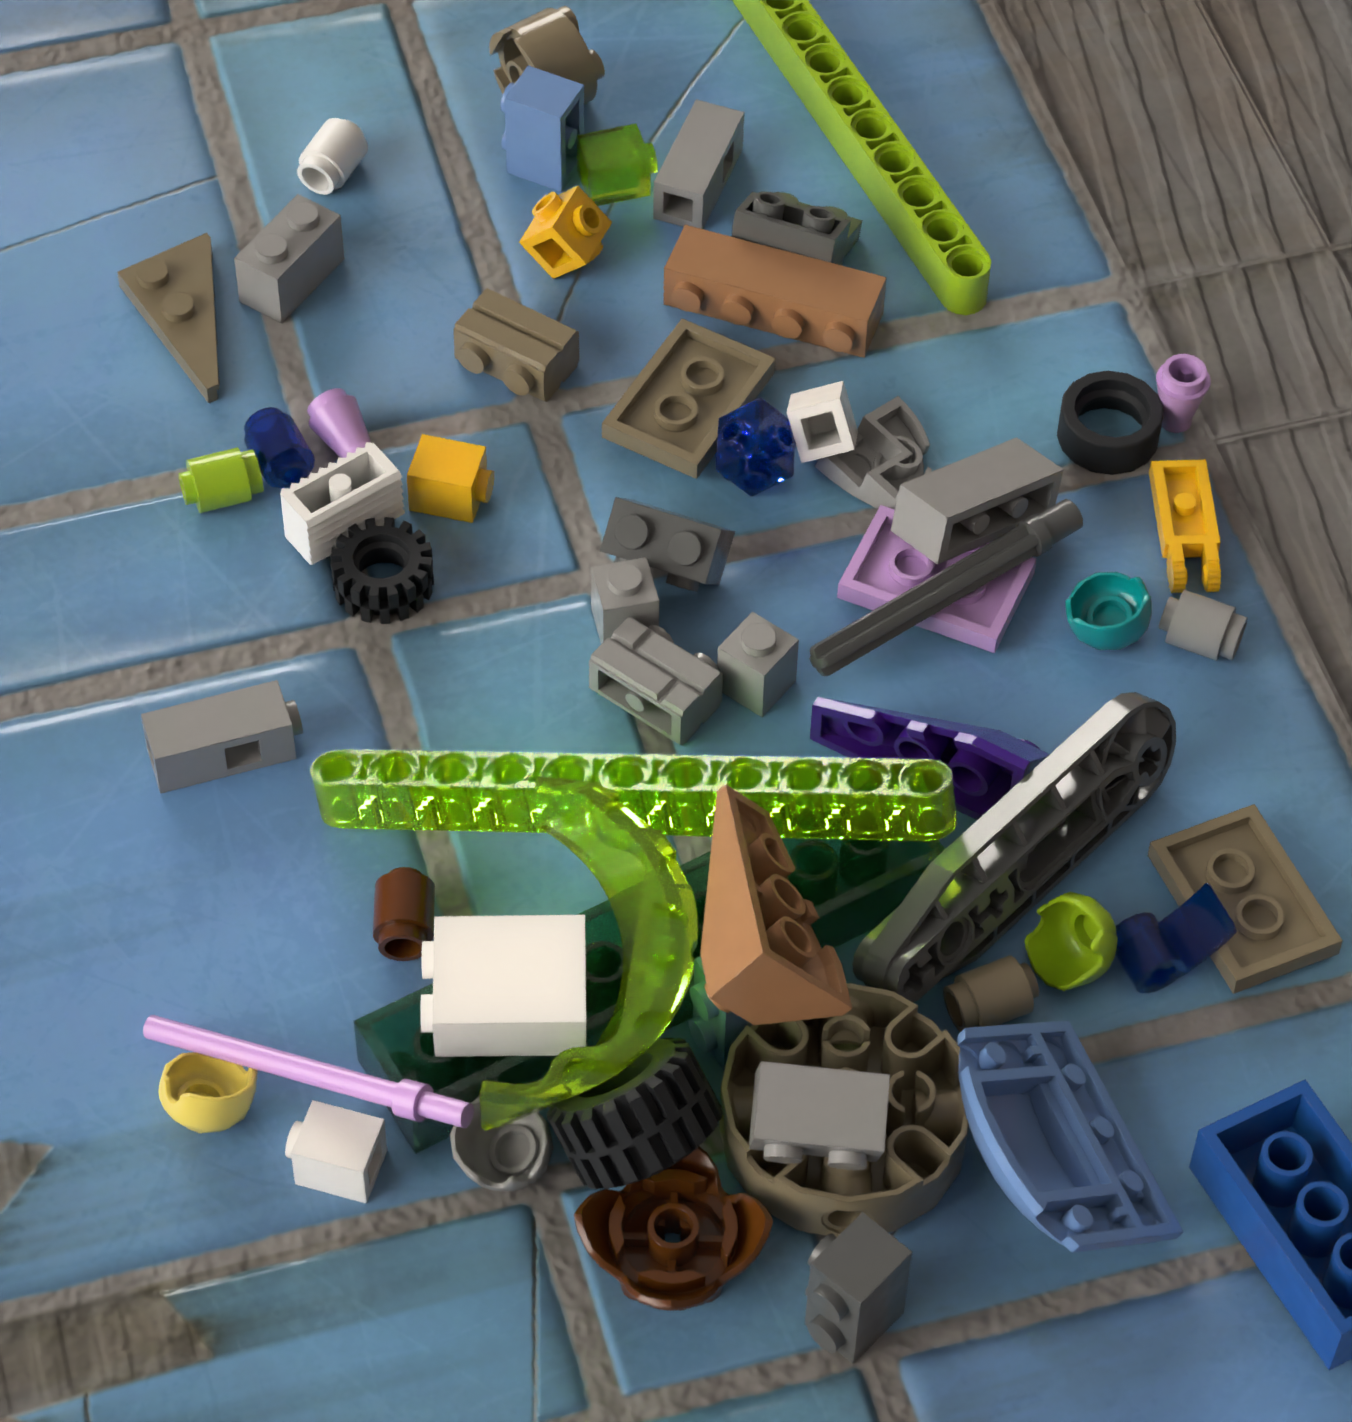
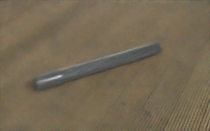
M1064 499L1036 516L1031 515L1025 518L1013 530L811 646L809 660L812 666L817 669L820 675L829 676L1032 556L1038 557L1052 548L1053 544L1082 528L1083 518L1078 507L1071 500Z

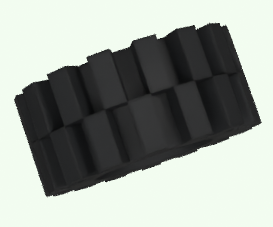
M375 517L365 519L366 529L361 530L356 523L348 527L349 538L340 534L336 539V548H332L331 551L333 591H335L336 600L339 605L345 603V610L352 617L361 610V621L371 623L373 615H380L381 624H391L390 614L397 613L400 621L408 619L409 607L417 613L423 609L424 599L430 600L433 593L432 585H434L432 548L430 542L426 543L425 534L420 529L413 533L412 524L404 520L400 527L396 528L394 518L384 517V526H376ZM377 563H393L404 568L400 573L388 578H373L362 573L365 568Z

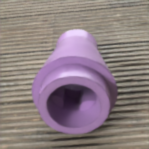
M1177 354L1168 358L1156 374L1158 396L1164 409L1162 427L1173 433H1181L1190 428L1192 418L1211 383L1207 368L1199 358L1189 354Z
M335 388L325 391L317 396L308 406L309 427L339 457L346 458L347 452L355 453L357 447L365 448L366 442L371 443L357 399L352 395H347L343 389Z

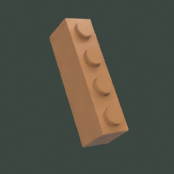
M684 225L664 267L663 304L686 312H694L735 325L758 329L780 335L784 338L795 339L829 348L836 352H844L865 358L883 315L886 277Z

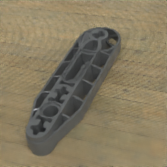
M1137 692L1121 693L1102 706L928 865L903 902L865 936L858 945L852 963L856 979L862 981L868 987L894 991L915 1003L942 978L969 965L982 956L1145 804L1158 789L1171 765L1176 745V722L1170 709L1159 701Z

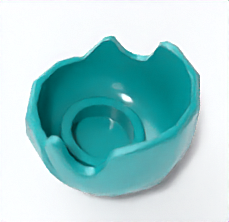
M1096 572L1076 584L1069 598L1065 601L1066 615L1073 633L1079 641L1096 650H1121L1137 642L1147 631L1152 616L1151 596H1149L1143 580L1138 576L1130 578L1119 572Z

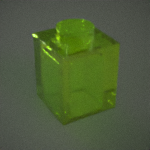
M637 123L577 135V173L585 193L597 206L650 196L651 174L657 173L658 170L657 157L653 144L651 142L644 143Z

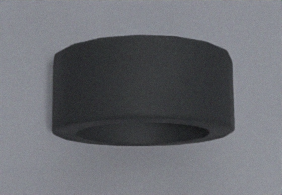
M1115 371L1089 373L1072 382L1063 394L1057 438L1062 451L1075 464L1091 472L1109 475L1132 472L1147 464L1157 451L1164 409L1158 394L1141 379L1128 373ZM1103 408L1119 410L1132 416L1141 425L1142 429L1127 436H1104L1089 430L1078 417L1090 410Z

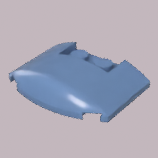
M1069 1020L968 1027L958 1034V1046L960 1047L958 1075L963 1106L971 1133L983 1160L1000 1188L1032 1224L1053 1240L1065 1246L1072 1253L1177 1239L1184 1233Z

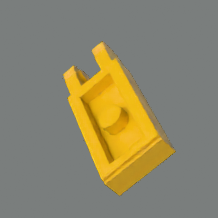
M1206 460L1151 461L1149 479L1162 558H1167V579L1171 593H1182L1186 589L1188 573L1184 558L1201 557V579L1205 592H1218L1221 584L1218 554L1221 542Z

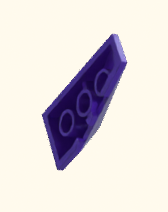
M817 697L812 704L811 740L975 820H978L1050 755L1040 750L1034 743L1024 739H1017L1000 730Z

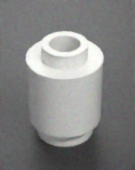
M332 118L325 121L299 157L300 165L297 173L301 182L311 191L322 195H327L333 190L340 189L368 151V144L362 130L349 120Z

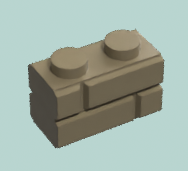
M488 288L474 301L472 309L468 308L458 319L453 329L455 358L459 360L465 369L475 374L485 372L503 381L508 389L521 396L530 394L547 402L559 389L561 382H565L578 366L579 331Z

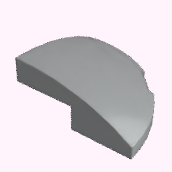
M899 396L863 416L857 429L858 435L855 450L818 459L815 465L820 472L843 490L875 508L883 505L895 510V499L900 484L932 472V469L927 467L924 473L923 455L927 453L930 447L925 430L913 411Z

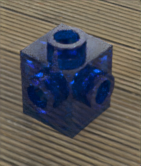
M761 397L720 417L718 421L716 470L726 480L734 483L751 497L793 477L796 442L789 419Z

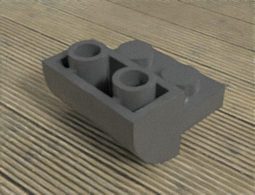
M751 192L735 210L732 237L842 265L843 258L859 240L863 220L849 217L845 211L836 207L811 206L801 203L795 196L788 193Z

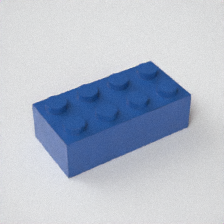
M1306 1079L1199 1129L1189 1168L1328 1370H1331L1352 1359V1143Z

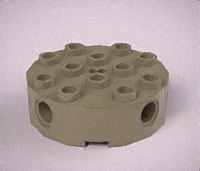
M847 982L852 1009L844 1016L755 1026L752 1024L751 1027L747 1025L730 1046L720 1089L723 1115L719 1120V1129L727 1166L745 1192L758 1199L771 1215L796 1230L826 1236L834 1234L836 1237L862 1212L887 1232H894L935 1208L961 1172L969 1129L958 1075L960 1047L946 1029L942 1032L932 1020L918 1013V1005L894 991ZM760 1062L890 1074L885 1148L878 1161H867V1168L864 1170H844L828 1166V1157L803 1155L801 1163H776L764 1160L763 1150L749 1149L755 1073Z

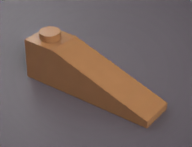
M725 784L717 791L700 952L706 980L705 991L707 996L721 1011L726 1013L733 1012L754 1026L844 1016L852 1009V1004L842 964L834 947L825 945L821 948L811 927V924L819 919V916L812 901L803 900L801 894L788 879V876L796 868L769 812Z

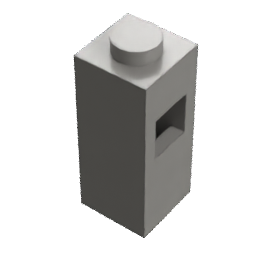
M695 100L654 180L653 219L682 227L689 225L704 229L743 150L744 112Z
M278 680L141 714L146 748L160 794L296 759L294 736L303 734L295 700L284 701Z

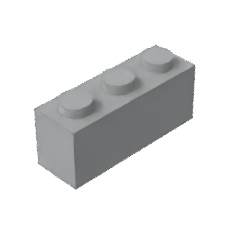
M1016 437L900 484L895 499L896 507L890 531L936 564H940L994 541L1016 528L1017 524L1031 515L1036 516L1055 505L1064 469Z

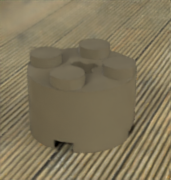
M562 6L558 9L546 8L496 32L490 39V56L497 52L499 54L501 67L493 71L502 93H504L509 83H516L529 65L583 84L584 104L595 98L597 80L605 75L604 65L600 56L593 49H588L579 32L577 18L567 6Z

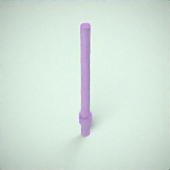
M156 1015L149 1016L143 1027V1034L146 1039L392 1108L395 1116L416 1122H422L429 1118L461 1128H467L474 1116V1106L472 1103L433 1093L430 1085L410 1079H402L399 1083Z

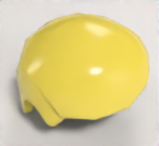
M195 1052L181 1053L164 1066L159 1085V1098L167 1114L184 1127L197 1133L221 1132L245 1118L255 1096L258 1070L249 1068L246 1071L241 1065Z

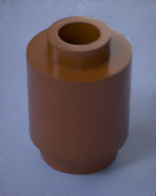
M410 867L395 868L389 873L382 875L375 883L373 938L378 943L379 952L392 960L411 961L422 957V941L433 940L435 884L429 877L417 869Z

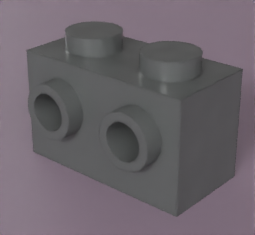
M615 497L600 551L616 556L614 563L647 557L649 567L668 572L666 583L698 592L700 583L720 584L735 531L633 499Z
M863 1212L838 1237L834 1234H829L814 1248L808 1259L810 1273L809 1283L805 1290V1295L807 1296L805 1325L809 1334L824 1350L830 1353L838 1351L852 1364L904 1313L912 1259L911 1250Z

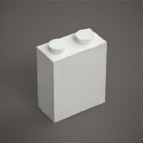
M585 915L434 916V941H422V979H433V994H421V1033L433 1032L435 1057L587 1055Z

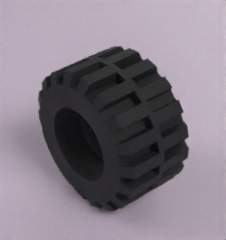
M673 1037L640 1042L597 1061L574 1077L558 1093L549 1105V1111L547 1112V1118L584 1186L588 1185L592 1189L625 1186L666 1170L698 1148L716 1129L723 1115L722 1107L689 1043L684 1039H674Z

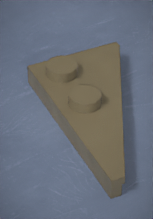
M206 232L120 270L117 274L120 288L208 403H211L218 399L217 390H219L220 380L217 356L213 255L211 237Z

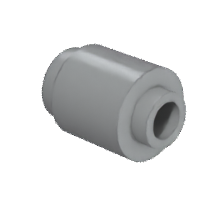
M1184 590L1179 599L1169 597L1160 619L1159 629L1167 631L1165 640L1167 644L1215 661L1220 656L1233 660L1243 637L1248 617L1236 614V607Z

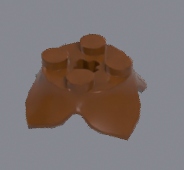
M700 1146L666 1170L644 1180L628 1184L620 1191L601 1189L590 1194L574 1213L576 1229L587 1253L602 1269L620 1282L621 1290L625 1296L658 1310L668 1311L686 1310L717 1299L722 1292L723 1286L744 1272L758 1258L770 1236L773 1226V1219L770 1213L758 1199L746 1193L728 1194L724 1191L716 1164ZM665 1234H679L680 1242H666Z

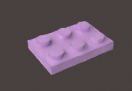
M880 505L838 583L837 598L870 610H875L987 544L936 564L890 531L895 510ZM1033 557L1027 559L915 626L995 653L1035 573L1037 559Z

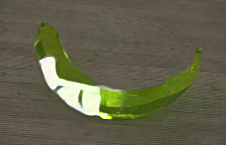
M544 776L537 777L534 789L535 822L537 827L556 838L578 856L596 877L611 903L618 922L623 950L622 980L618 999L607 1027L596 1045L572 1047L561 1052L552 1061L548 1073L541 1080L528 1084L483 1081L480 1089L481 1127L485 1131L510 1124L598 1086L620 1073L646 1052L670 1024L681 1006L693 975L695 960L692 954L698 944V915L692 886L688 885L686 877L676 860V851L660 830L652 829L642 818L620 803L619 794L597 782Z

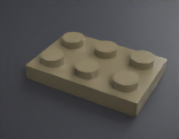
M682 318L602 422V438L697 479L774 375L776 358Z
M1255 804L1150 842L1148 850L1149 859L1233 994L1339 954L1343 940Z

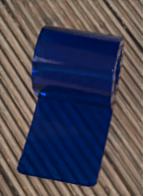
M1205 883L1185 903L1160 922L1154 914L1143 912L1135 914L1116 926L1118 942L1115 955L1135 989L1140 993H1151L1173 983L1209 958L1236 934L1237 928L1211 885Z

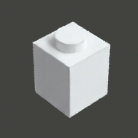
M844 381L791 394L787 416L801 463L855 450L858 430Z
M312 1100L304 1122L295 1121L286 1142L285 1156L292 1159L295 1184L367 1204L387 1153L385 1122L382 1118Z

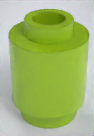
M236 447L187 459V471L178 473L185 504L196 503L199 513L252 501V495L264 492L260 467L253 449L240 452V449Z

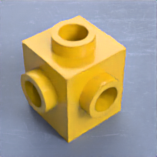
M576 186L558 195L556 192H550L534 206L532 214L535 217L519 243L555 279L593 261L603 249L604 245L601 240L612 222L579 186Z

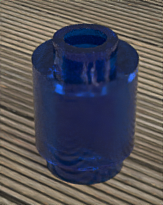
M275 407L258 410L248 418L244 426V444L247 450H254L261 474L266 483L274 488L290 487L291 483L299 484L300 478H307L314 467L315 457L293 418Z

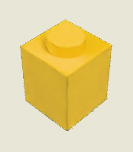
M422 434L407 473L409 511L473 523L480 502H489L494 486V471L487 470L486 446Z

